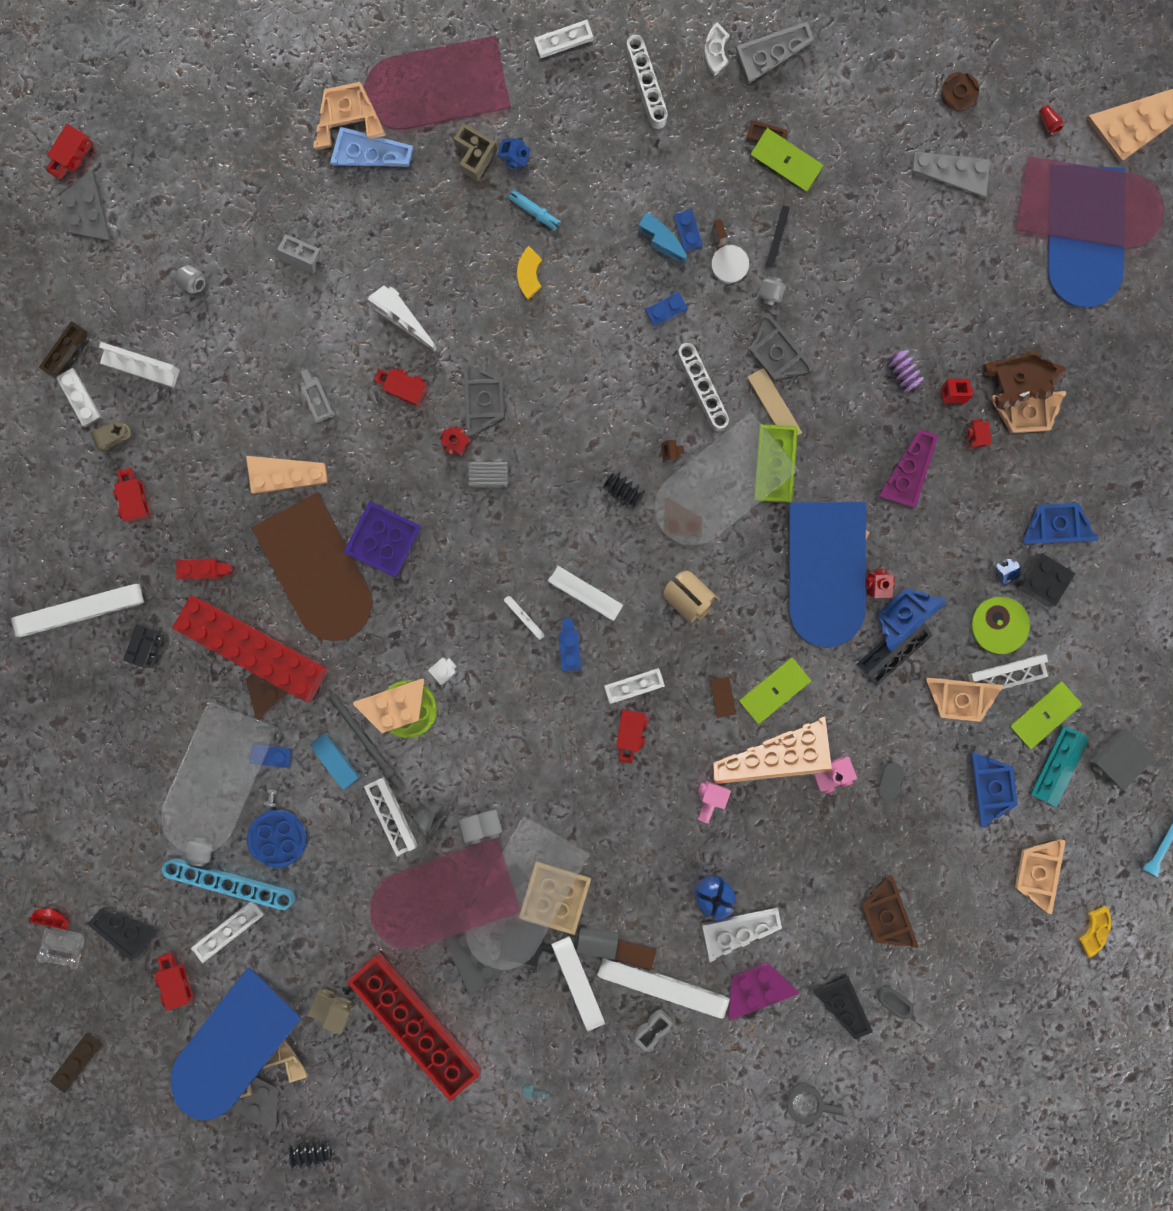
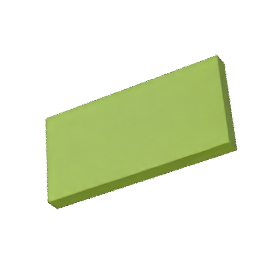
M759 425L753 501L792 503L798 427Z

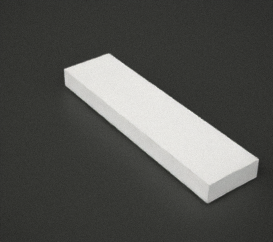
M250 901L191 948L203 964L264 916L265 913L257 903Z

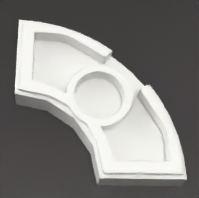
M718 22L711 28L705 43V60L714 76L729 63L725 56L724 46L730 35Z
M507 596L504 599L507 605L533 634L541 640L544 637V633L512 597Z

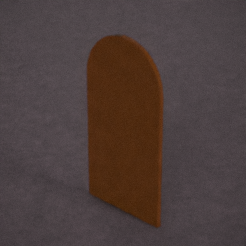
M318 492L251 527L301 623L311 634L324 640L339 641L353 637L365 626L372 610L370 589L353 557L344 553L347 545Z

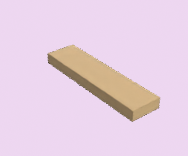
M762 368L748 376L747 380L773 424L798 427L797 436L800 435L802 431L766 370Z

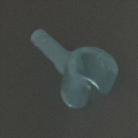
M533 1085L523 1086V1094L527 1099L534 1097L550 1098V1093L534 1091Z

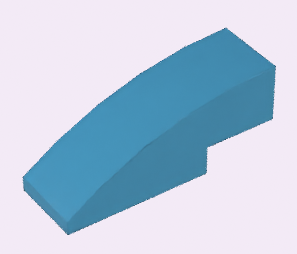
M646 212L639 224L638 231L652 238L651 247L684 264L687 255L677 238L663 223Z
M326 732L310 744L320 761L343 790L347 789L361 777Z

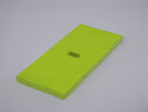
M768 128L750 154L806 192L824 166ZM788 156L790 157V160L786 164L784 163V160Z
M791 657L741 698L739 702L759 725L809 684L811 679ZM773 687H775L776 690L779 692L778 694L774 693V691L772 690Z
M1061 681L1011 724L1010 727L1031 750L1083 704ZM1044 712L1049 716L1048 719L1043 715Z

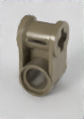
M115 421L93 430L90 434L98 451H104L129 439L131 428L126 424Z

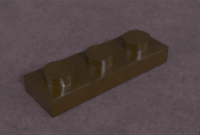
M71 321L39 368L56 379L88 332Z
M86 1033L49 1082L65 1094L103 1044L89 1033Z

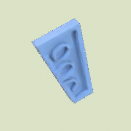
M340 127L330 163L331 165L409 167L414 147L381 137L369 139L366 133Z

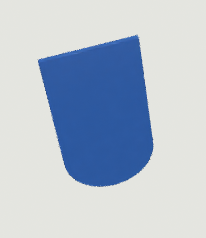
M1069 165L1050 166L1048 278L1054 292L1070 305L1082 308L1101 305L1113 297L1121 285L1124 271L1125 168Z
M808 501L790 503L789 613L792 625L804 640L813 645L826 648L841 645L856 635L865 617L866 502Z
M250 967L247 968L174 1063L171 1073L173 1098L181 1111L194 1119L210 1120L218 1118L229 1111L302 1019Z

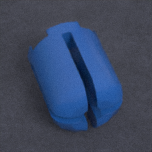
M710 875L699 881L695 887L694 898L699 910L705 917L709 918L711 915L713 920H721L733 912L734 907L731 903L736 904V896L732 887L722 877ZM717 895L719 896V897H718L717 899H715V900H712V899H711V897H714V896H717Z

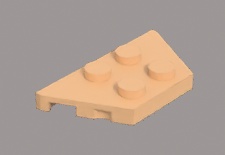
M1066 391L1053 392V395L1047 399L1030 397L1029 400L1021 401V404L1015 407L1009 406L1004 410L996 408L995 397L997 395H992L991 401L1010 433L1050 431Z
M926 677L941 718L981 722L1003 688V685Z
M422 678L355 701L353 705L381 733L419 721L425 680Z
M1062 839L1023 849L1015 888L1049 914L1053 912L1065 847V840Z

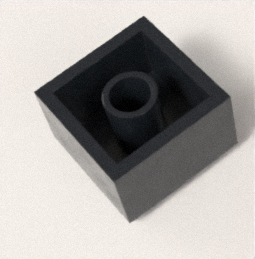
M1041 553L1035 555L1016 588L1047 607H1054L1058 604L1076 573Z

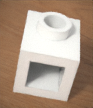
M442 658L428 671L440 685H443L457 673L455 670L457 666L450 658Z

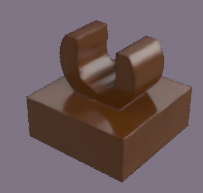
M667 440L661 443L663 462H671L677 459L678 455L684 454V446H676V440Z

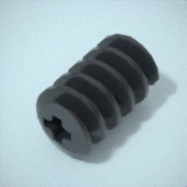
M620 471L616 474L612 473L602 488L605 489L609 486L608 493L610 494L615 491L614 498L621 496L620 503L627 500L626 507L628 508L633 505V511L642 500L645 491L643 490L638 493L639 486L637 485L632 488L633 481L625 483L627 476L620 479Z
M330 1140L327 1141L326 1146H324L323 1141H320L318 1147H316L315 1141H312L310 1148L307 1142H304L303 1148L300 1147L299 1143L296 1144L295 1149L290 1145L289 1161L292 1169H297L298 1165L301 1169H304L306 1165L308 1168H312L313 1164L316 1167H320L321 1163L326 1167L329 1165V1162L331 1163L332 1145Z

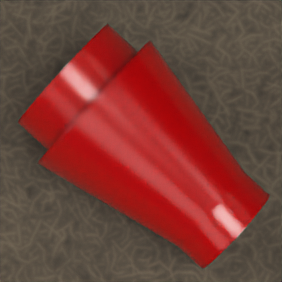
M1045 105L1039 110L1047 132L1053 135L1063 129L1065 126L1064 120L1049 105Z

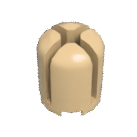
M683 571L674 577L675 581L700 606L689 598L673 581L666 585L664 597L694 626L693 621L697 618L701 621L712 610L710 605L715 599L719 601V598L692 572Z

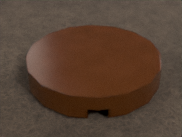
M956 72L949 75L941 88V98L944 104L956 111H964L971 108L979 95V84L968 73Z

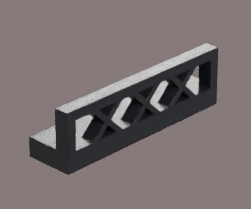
M924 622L892 652L888 649L886 639H884L856 665L869 677L875 686H878L933 635ZM922 631H924L925 634L922 635L919 639H917V638H918V635H919ZM910 644L909 648L906 651H903L904 647ZM895 657V661L889 664L890 660ZM881 670V673L875 678L873 675Z

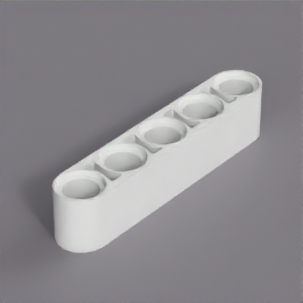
M632 35L627 40V56L650 124L655 129H661L667 122V109L644 40L639 35ZM632 45H638L639 48H638V49H633V48H631V46H632ZM642 62L645 66L639 67L637 63ZM649 80L651 83L644 84L642 81ZM650 97H654L657 99V101L650 102L648 99ZM661 115L663 119L657 120L654 116Z
M684 343L679 348L678 360L711 428L718 432L723 431L729 423V417L695 347L690 343ZM689 350L692 355L684 357L681 352ZM697 367L700 373L692 374L690 368ZM699 384H706L708 390L705 392L700 391L698 388ZM707 401H714L716 407L713 409L708 408L706 405ZM715 418H722L724 425H716Z
M570 937L551 944L587 1032L604 1025V1019Z

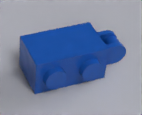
M566 618L562 622L563 632H559L562 671L581 670L578 631H574L573 621L570 618Z

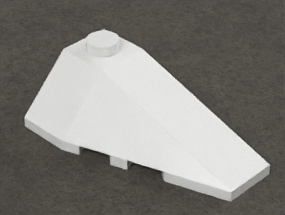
M382 286L369 296L368 301L375 311L434 352L436 351L435 344L398 296L399 293L392 287L388 289Z

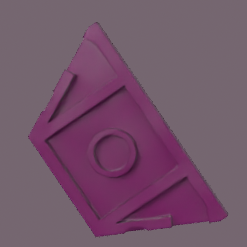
M768 962L733 975L731 977L729 997V1021L798 995L799 992Z

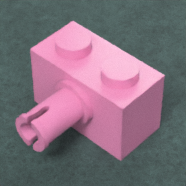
M848 756L831 761L832 772L812 774L817 790L824 792V794L835 791L834 787L842 785V787L853 784V780L857 779Z
M707 780L704 784L701 783L698 794L704 804L698 820L709 824L714 807L725 810L731 790Z

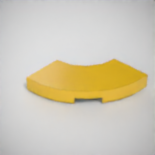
M530 246L521 255L517 268L519 287L527 300L541 288L536 273L542 259Z
M1107 906L1088 913L1090 920L1089 928L1085 935L1079 939L1088 958L1097 954L1104 947L1109 930L1111 931V916Z

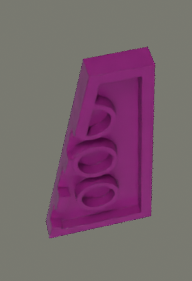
M924 430L917 432L878 497L916 508L938 435Z

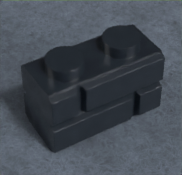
M136 624L123 661L143 668H150V665L153 666L157 657L155 651L163 642L162 632Z

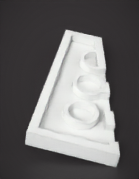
M778 908L702 923L709 962L716 960L717 957L723 954L731 953L732 950L740 946L744 947L757 938L761 939L782 929Z

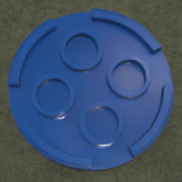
M270 810L262 813L253 821L247 834V845L251 855L259 862L271 868L286 867L294 863L302 854L307 840L306 831L300 819L284 810Z

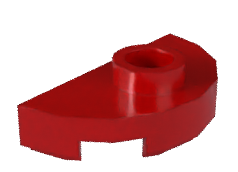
M51 908L35 910L29 920L30 923L67 930L69 927L68 920Z

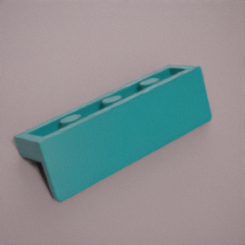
M1066 726L1063 727L1031 793L1033 797L1047 802L1053 807L1058 806L1089 738L1081 732Z

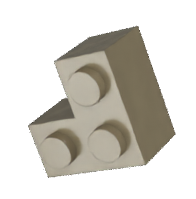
M462 123L453 138L455 147L466 153L460 163L461 172L478 182L497 151L496 141Z
M323 989L317 992L308 1016L324 1022L322 1028L341 1035L348 1025L356 1004L349 998L342 996L340 998L335 996L334 992Z

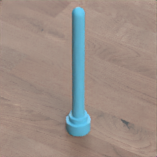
M1173 823L1153 860L1146 863L1142 869L1156 878L1161 871L1159 864L1173 841Z

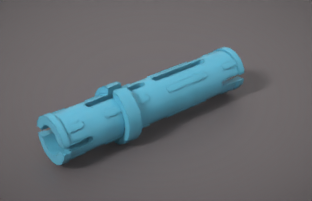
M516 189L511 191L517 198L509 194V200L534 216L537 222L544 223L552 231L557 230V227L552 222L559 226L560 220L550 215L547 209L540 208Z

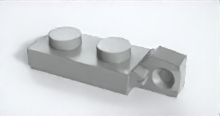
M308 369L301 371L305 381L301 383V389L315 421L319 423L335 416L318 378H312Z

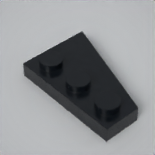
M102 908L87 923L131 962L159 931Z
M849 976L813 990V993L819 997L826 1008L834 1014L854 1039L873 1033Z

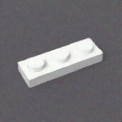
M584 20L535 37L534 42L541 59L593 41V34L588 21Z
M74 368L56 377L83 427L86 428L102 419Z
M657 668L605 685L604 687L609 703L612 704L665 687L660 670Z

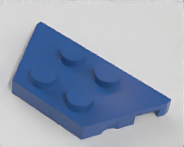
M1079 503L1047 504L1037 507L1023 539V544L1098 541L1099 538L1091 529L1090 522L1083 515V510Z
M907 588L878 613L888 649L892 652L947 603L946 599L941 596L939 598L932 597L928 593H918Z
M972 752L971 761L980 827H985L989 822L996 818L998 819L1006 811L1018 805L1013 766Z

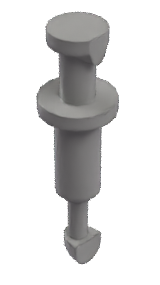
M267 789L268 799L263 802L265 812L273 810V806H276V802H273L276 790Z

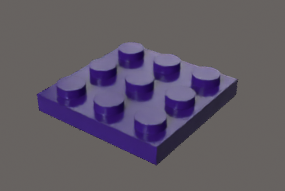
M369 501L344 553L396 578L421 526Z

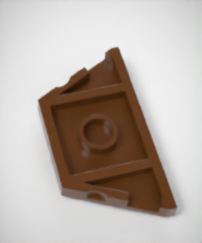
M254 673L245 679L257 720L262 718L288 694V692Z
M889 875L862 903L872 936L876 943L917 948L919 946L892 875Z

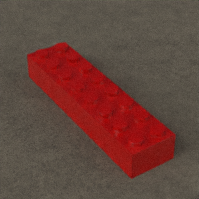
M190 595L172 627L177 632L304 702L311 703L329 670L325 666L194 595Z
M381 952L377 953L347 981L350 987L450 1102L480 1076L481 1068Z

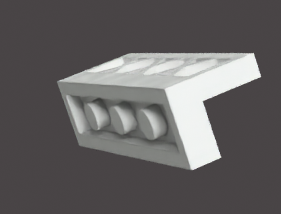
M100 342L99 348L104 350L100 364L174 388L180 371L174 365Z
M557 566L553 575L548 579V583L613 622L623 607V604Z
M1046 654L1037 655L967 674L969 682L983 680L989 684H994L992 683L994 677L1002 675L1005 677L1002 689L1048 677L1045 667L1048 659ZM1039 665L1042 674L1034 676L1029 673L1031 667ZM1020 670L1024 674L1020 680L1016 681L1011 678L1013 671Z
M383 777L364 786L396 856L415 849L418 844L387 779ZM378 785L382 793L380 798L372 794L371 787ZM381 802L387 804L390 810L389 815L381 813L379 809ZM390 819L395 821L398 827L397 833L389 830L388 823ZM398 836L403 838L407 846L406 848L398 849L396 845Z

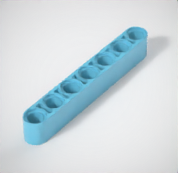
M172 859L167 861L162 867L163 875L169 879L279 910L288 909L295 902L294 893L288 889L206 866L189 865V862L185 860ZM171 864H174L176 866V873L171 872ZM189 869L195 871V878L189 876ZM208 874L214 877L213 884L207 881ZM226 879L231 880L233 883L232 889L226 887ZM244 885L251 887V894H247L244 891ZM263 890H267L270 893L269 899L263 897ZM282 895L288 897V904H283L281 902Z

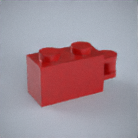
M66 124L47 154L51 159L47 166V173L58 179H61L67 170L73 173L80 166L81 159L85 153L90 150L91 139L86 134Z
M391 368L389 373L382 369L377 370L373 382L383 386L382 390L384 393L419 408L428 388L423 378L416 375L414 378L408 376V372L401 368H397V370ZM383 376H387L385 382L381 381Z
M132 468L119 470V483L114 484L113 494L119 503L118 515L120 519L130 523L150 518L151 515L142 480L135 478ZM129 476L130 480L125 481V477Z
M217 559L176 560V579L221 580V575H230L233 572V567L230 564L221 563V560Z
M622 709L616 748L620 749L619 762L632 764L634 751L639 752L640 748H644L645 736H642L643 728L647 729L648 717H645V713ZM624 749L631 750L630 756L623 755Z
M172 952L159 956L158 964L160 970L155 973L154 980L161 992V1004L165 1006L166 1011L189 1004L194 998L183 962L177 964ZM166 962L170 963V967L166 966Z

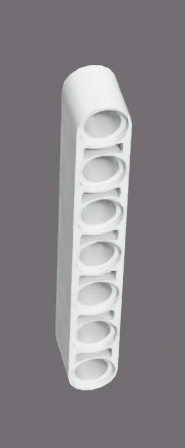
M133 584L11 618L15 637H23L143 604L144 599L140 584Z
M602 958L597 976L602 979L722 1019L725 1016L730 1001L728 997L613 959Z

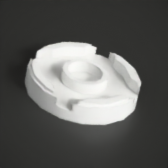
M726 245L719 248L711 261L712 272L719 281L726 284L741 281L749 269V259L746 252L735 245Z

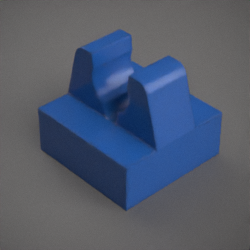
M1007 559L1006 567H1002L1000 563L997 564L999 580L1003 585L1020 577L1021 567L1017 561L1013 562L1011 559Z

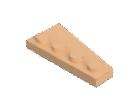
M246 456L252 494L328 483L325 463Z

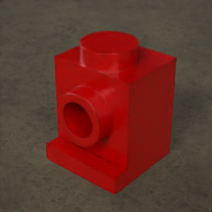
M947 379L941 387L943 405L948 403L967 404L973 396L970 379Z
M982 419L971 420V425L967 429L968 440H971V443L967 445L968 449L987 447L992 444L989 421L983 422Z

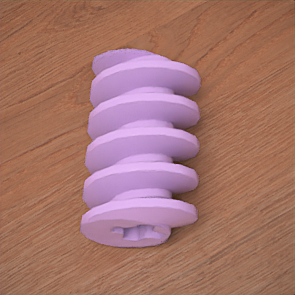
M901 350L886 359V361L892 360L889 367L896 366L893 374L900 373L896 378L897 381L903 380L900 387L907 386L903 393L920 385L924 377L917 378L921 371L913 370L917 366L916 363L910 364L913 357H906L910 352L909 350Z

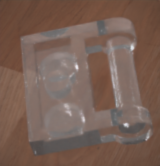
M46 927L40 951L37 955V962L59 964L76 970L85 934ZM48 949L73 955L71 959L48 954Z

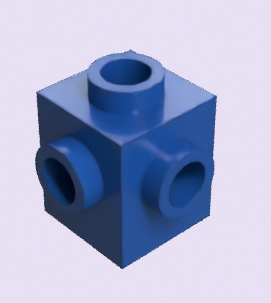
M503 139L497 157L506 162V166L510 168L525 167L531 149L524 145L525 142L520 139Z

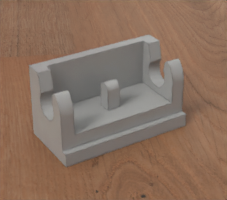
M286 234L277 249L279 260L312 274L316 271V262H320L321 259L319 248Z

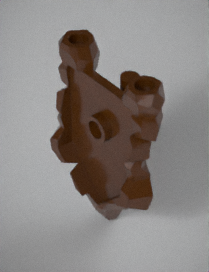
M1036 350L1027 351L1024 355L1018 357H1010L1007 361L1005 359H997L995 362L986 361L983 364V372L986 376H998L1000 382L999 391L1003 393L995 397L996 408L1001 410L1007 409L1009 406L1015 407L1021 404V401L1029 400L1030 397L1035 399L1051 397L1054 391L1053 386H1055L1057 380L1066 371L1064 366L1054 364L1047 359H1042V356Z

